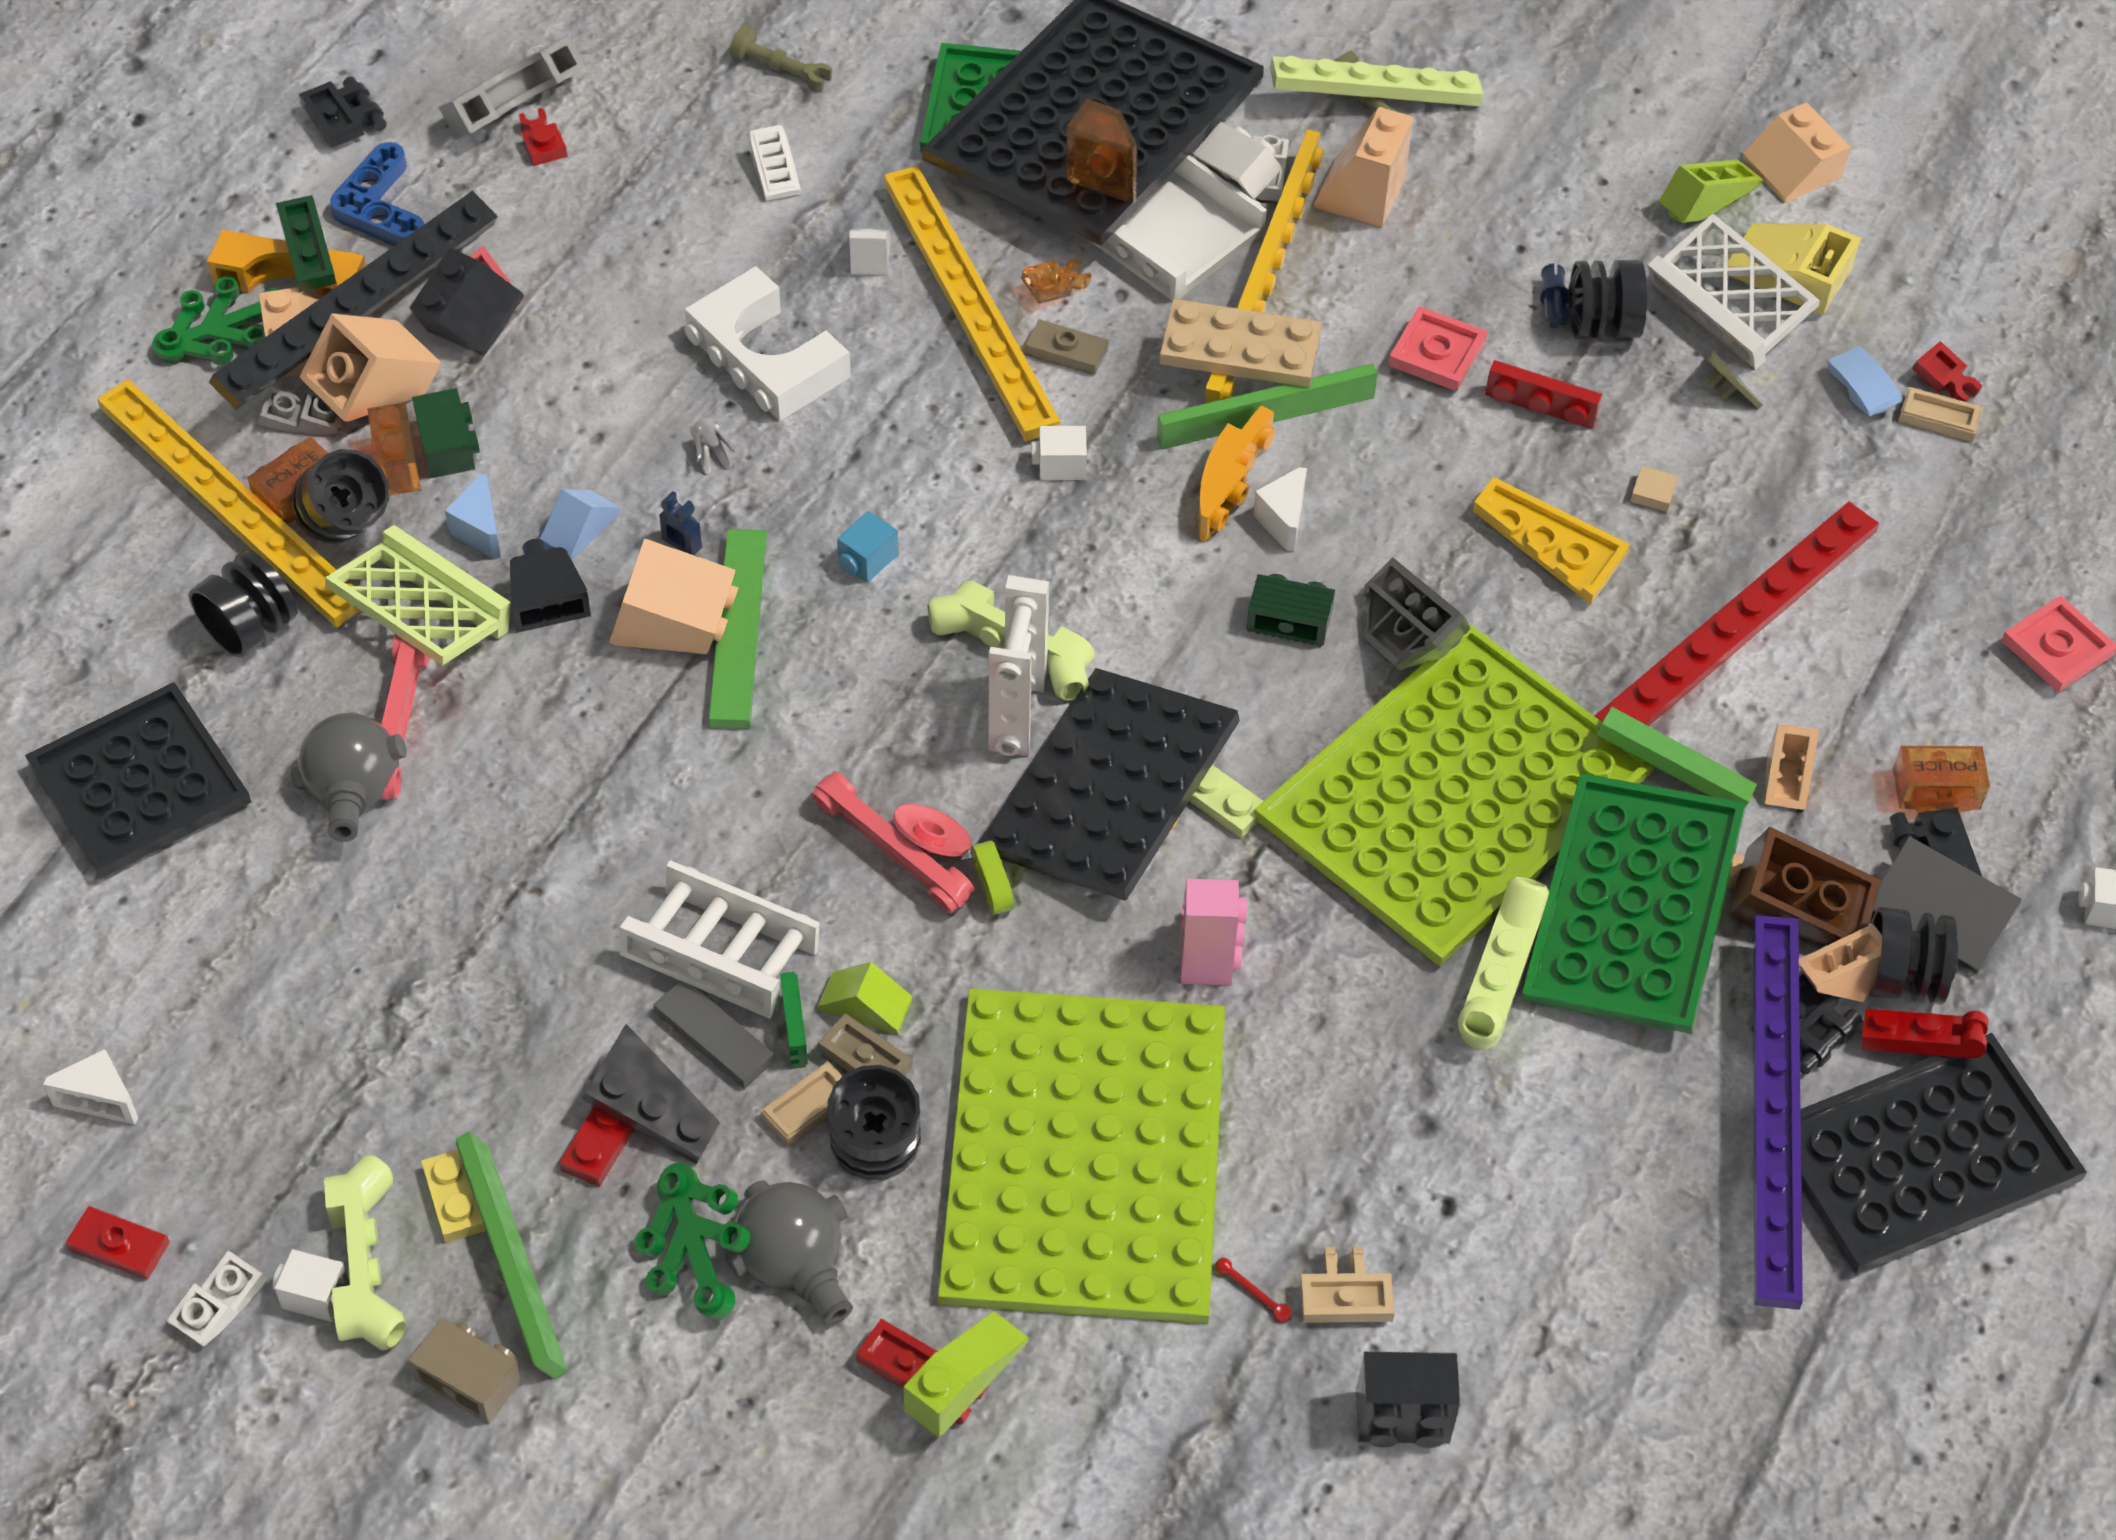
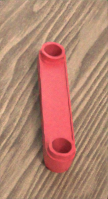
M395 634L392 646V659L395 668L381 725L386 728L391 736L399 734L404 740L420 668L429 665L430 657ZM399 766L394 771L387 788L385 787L381 800L397 799L399 797L402 773Z
M833 771L830 775H826L815 786L810 795L825 813L831 817H834L837 813L903 866L929 888V896L945 912L952 914L970 899V895L975 891V888L964 874L954 867H950L948 870L944 869L918 846L908 840L896 828L856 797L857 792L855 788L839 772Z

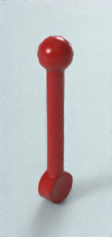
M1223 1257L1216 1261V1271L1221 1275H1228L1273 1311V1318L1276 1322L1284 1324L1290 1320L1292 1311L1287 1304H1277L1232 1268V1262L1228 1258Z

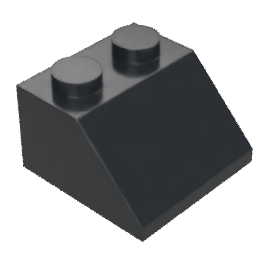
M449 248L409 309L428 332L485 356L523 299L524 294L479 260Z

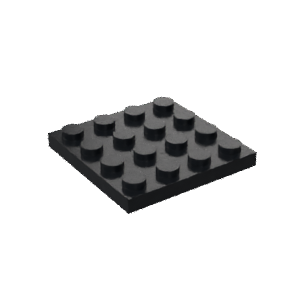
M175 682L25 755L29 767L100 879L252 802L249 792Z

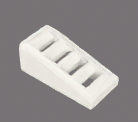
M777 125L751 130L748 133L749 150L765 200L769 201L800 195L801 188L783 126ZM788 178V181L770 184V181Z

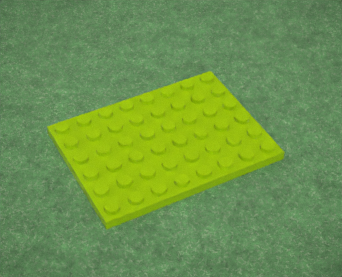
M1469 624L1471 629L1462 637L1456 647L1450 649L1441 658L1423 663L1254 809L1257 822L1439 967L1447 962L1497 916L1507 883L1510 879L1520 876L1536 880L1557 861L1580 773L1640 784L1655 768L1599 738L1596 734L1603 723L1601 720L1472 624Z
M969 988L938 1305L1209 1324L1225 1006Z

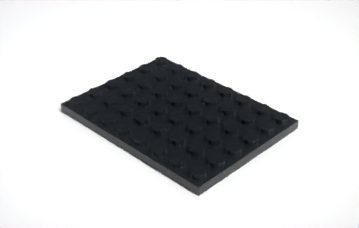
M1073 0L922 148V160L1102 246L1264 77V66L1119 0ZM1122 117L1136 144V193L1122 165Z

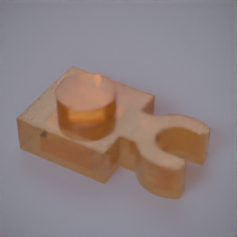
M1081 259L1070 260L1065 267L1061 268L1056 260L1024 268L1021 280L1038 304L1070 296L1072 288L1077 290L1087 288L1092 275L1090 272L1078 274L1083 263Z

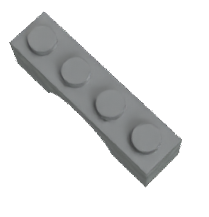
M566 36L550 43L438 108L453 135L458 139L475 132L518 104L559 84L587 67L570 36Z

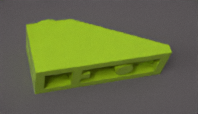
M1738 159L1683 164L1678 166L1658 202L1669 210L1668 214L1678 222L1687 223L1705 220L1712 213L1715 214L1759 187L1763 179Z
M993 1311L937 1351L904 1385V1411L940 1438L1029 1342V1337Z

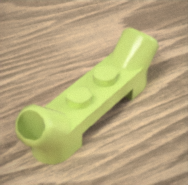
M964 581L952 595L934 597L928 602L929 624L931 631L936 635L940 636L966 631L980 638L990 647L1005 649V612L994 607V591L976 582ZM1062 626L1053 637L1048 635L1047 674L1050 676L1055 697L1070 701L1076 698L1081 689L1085 691L1089 686L1085 669L1094 660L1095 653L1092 646L1083 637Z
M1520 876L1510 879L1507 883L1500 909L1465 1005L1458 1018L1461 1039L1475 1049L1491 1048L1498 1043L1502 1036L1529 954L1532 952L1550 893L1543 883Z
M365 1155L360 1158L347 1174L324 1177L325 1204L332 1229L346 1227L350 1274L349 1286L332 1288L333 1308L339 1341L364 1338L382 1351L393 1348L402 1339L406 1331V1320L401 1311L374 1294V1286L381 1285L382 1280L378 1258L371 1259L370 1246L378 1245V1234L375 1218L368 1219V1213L393 1186V1174L382 1160L373 1155Z

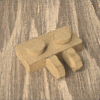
M1363 1246L1352 1247L1350 1252L1352 1273L1337 1274L1338 1258L1335 1247H1324V1274H1301L1300 1290L1303 1323L1393 1322L1395 1312L1391 1273H1365Z

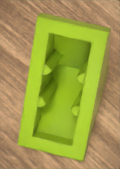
M868 962L832 972L817 1009L840 1018L846 1013L863 1025L898 1035L913 1001V996L873 962Z

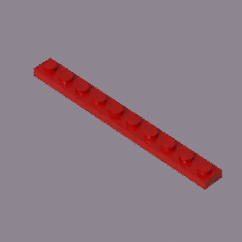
M1848 501L1600 710L1595 717L1603 722L1611 707L1650 726L1877 532L1879 522Z

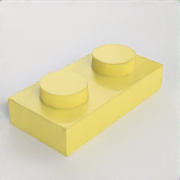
M454 1150L421 1160L445 1243L486 1231L459 1151Z

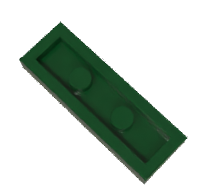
M313 195L277 202V211L299 292L337 284Z

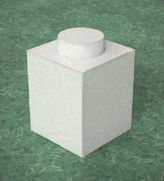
M1040 426V441L1032 442V465H1040V480H1086V426Z
M2095 867L2088 883L2082 882L2078 895V906L2084 908L2085 925L2116 929V870Z
M294 1249L291 1250L286 1263L278 1266L273 1278V1289L276 1292L282 1309L329 1322L334 1320L332 1288L349 1286L343 1262Z

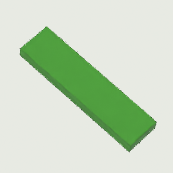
M1611 707L1596 734L1599 738L1711 797L1744 802L1747 806L1757 786L1751 780Z

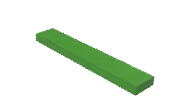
M1368 364L1313 377L1310 388L1284 384L1159 414L1157 442L1162 450L1219 436L1228 423L1242 429L1260 406L1274 411V423L1373 399L1375 397L1378 372L1374 364Z
M727 529L724 566L736 570L731 585L738 587L731 610L723 608L721 615L722 618L728 619L721 642H716L709 713L710 728L750 729L767 530Z
M468 1131L457 1137L455 1143L532 1364L555 1379L568 1372L566 1363L489 1146Z

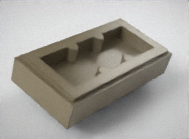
M1039 319L1025 344V354L1095 375L1108 350L1109 340Z

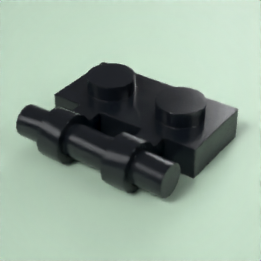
M352 76L344 79L343 87L337 89L332 81L299 94L302 107L331 148L363 136L362 124L371 125L375 131H382L387 126V122L383 118V110L376 102L370 100V93L365 85L357 82ZM349 104H352V105L358 106V107L351 109L350 106H349Z
M1958 808L1918 812L1915 819L1916 827L1908 823L1907 817L1903 812L1890 816L1889 820L1893 828L1890 831V836L1893 844L1899 847L1900 851L1910 836L1982 876Z
M1804 973L1799 977L1800 1050L1804 1054L1800 1058V1072L1807 1075L1815 1067H1822L1831 1058V1051L1839 1043L1845 1044L1855 1034L1854 1028L1862 1021V1017L1854 1009H1849L1843 1016L1833 1008L1837 1006L1840 997L1817 992ZM1818 1023L1827 1029V1032L1820 1039L1810 1033Z

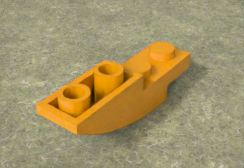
M1260 406L1242 429L1228 423L1217 438L1208 456L1201 480L1198 514L1200 540L1207 542L1215 530L1221 531L1228 521L1230 511L1235 505L1241 506L1245 501L1250 488L1246 484L1247 474L1252 469L1257 454L1261 449H1268L1275 436L1276 431L1272 428L1274 411Z

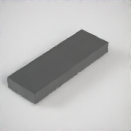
M680 981L653 1004L654 1012L744 1089L775 1062V1054L693 985Z

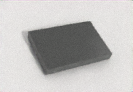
M1909 836L1879 885L1872 913L1875 914L1879 907L1908 910L1911 916L1913 931L1916 930L1918 922L1924 913H1931L1933 915L1935 925L1941 915L1953 916L1957 926L1958 962L1978 973L2021 904L2022 899Z

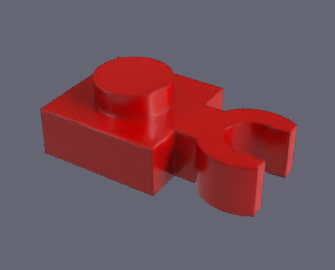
M537 109L538 119L528 120L524 113L519 114L522 143L533 166L568 157L566 145L556 123H547L544 109Z
M1941 341L1921 356L1911 368L1938 394L1946 388L1950 392L1951 398L1963 402H1968L1970 399L1963 390L1968 391L1975 398L1983 388L1977 379L1963 374L1968 366Z

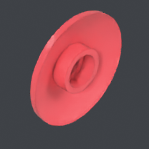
M904 804L899 806L894 812L893 821L897 829L929 856L934 854L952 857L962 856L971 847V838L968 832L957 821L936 809L918 804Z

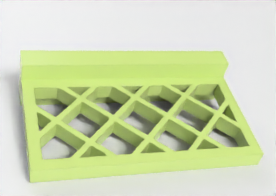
M395 525L383 531L382 543L325 577V587L442 666L488 635L499 639L509 631L510 601ZM381 559V562L392 569L371 568V565ZM348 579L366 580V587L348 586L344 582ZM371 580L395 581V587H371ZM400 581H411L420 588H400ZM371 599H395V606H378ZM400 599L424 600V607L400 606ZM429 600H439L450 608L429 607ZM400 618L424 619V626H408ZM429 619L453 620V627L430 626ZM458 620H469L477 625V627H458ZM430 638L454 639V642L442 649L431 642Z

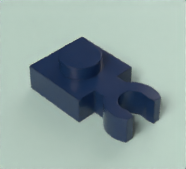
M672 491L661 502L663 511L659 514L662 540L682 552L695 555L702 548L700 523L692 516L695 511L694 505L688 500L682 506L677 500L676 492Z

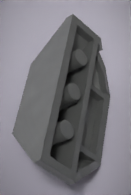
M1393 557L1365 584L1364 596L1367 599L1363 610L1362 637L1399 671L1443 657L1450 649L1456 647L1462 637L1471 629L1466 618L1457 609Z

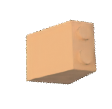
M1378 107L1338 153L1314 202V208L1382 228L1405 180L1413 117Z
M331 314L299 378L343 421H352L411 400L413 396L426 394L441 362L397 320Z
M644 538L609 643L616 646L708 654L712 641L721 642L728 619L722 618L721 615L723 608L729 610L732 608L738 587L731 585L736 570Z

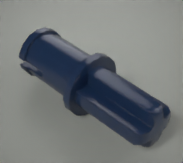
M1554 263L1547 264L1541 270L1543 289L1540 292V301L1544 305L1545 321L1550 323L1551 328L1565 325L1568 319L1566 305L1568 289L1565 287V270L1563 266L1558 264L1556 275Z

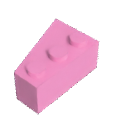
M1186 880L1183 909L1181 910V984L1231 986L1233 969H1241L1244 924H1246L1247 898L1239 897V880Z

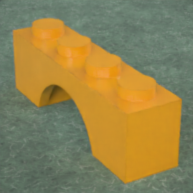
M222 230L207 260L213 287H215L218 279L232 277L236 279L240 292L250 293L258 285L272 279H296L286 241L281 239ZM328 249L337 284L314 289L317 297H323L366 266L364 255Z

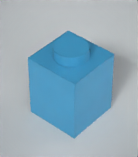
M867 511L837 538L838 563L848 574L857 575L868 583L899 555L898 530L870 511Z

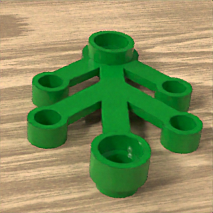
M222 277L215 283L217 296L202 323L190 328L195 315L200 314L204 310L205 305L202 294L199 291H186L180 296L182 309L172 327L158 332L153 338L152 346L154 352L163 361L168 363L180 362L188 355L209 359L217 365L227 364L234 356L230 343L247 346L249 349L265 338L264 327L259 325L250 326L246 330L234 328L262 317L260 301L225 315L231 302L239 297L240 291L236 279ZM274 287L266 292L282 290V288ZM206 338L216 339L210 345L198 342Z
M676 1162L666 1167L658 1179L657 1194L661 1201L650 1227L641 1229L636 1235L635 1248L648 1257L660 1255L666 1245V1231L676 1212L679 1223L662 1264L654 1266L648 1272L646 1285L649 1290L659 1295L665 1296L670 1294L677 1285L676 1275L686 1251H688L698 1285L694 1293L696 1309L700 1314L712 1320H722L732 1312L735 1306V1294L729 1286L716 1280L703 1237L719 1242L722 1247L734 1253H739L748 1246L750 1233L747 1228L738 1223L729 1222L724 1225L696 1215L693 1205L694 1200L707 1203L712 1210L726 1215L736 1208L738 1195L735 1190L724 1184L712 1187L700 1183L696 1171L691 1166L683 1162ZM726 1194L725 1201L719 1205L720 1198ZM738 1232L737 1239L731 1243L733 1234ZM653 1237V1243L647 1248L648 1241ZM665 1274V1279L659 1286V1280Z

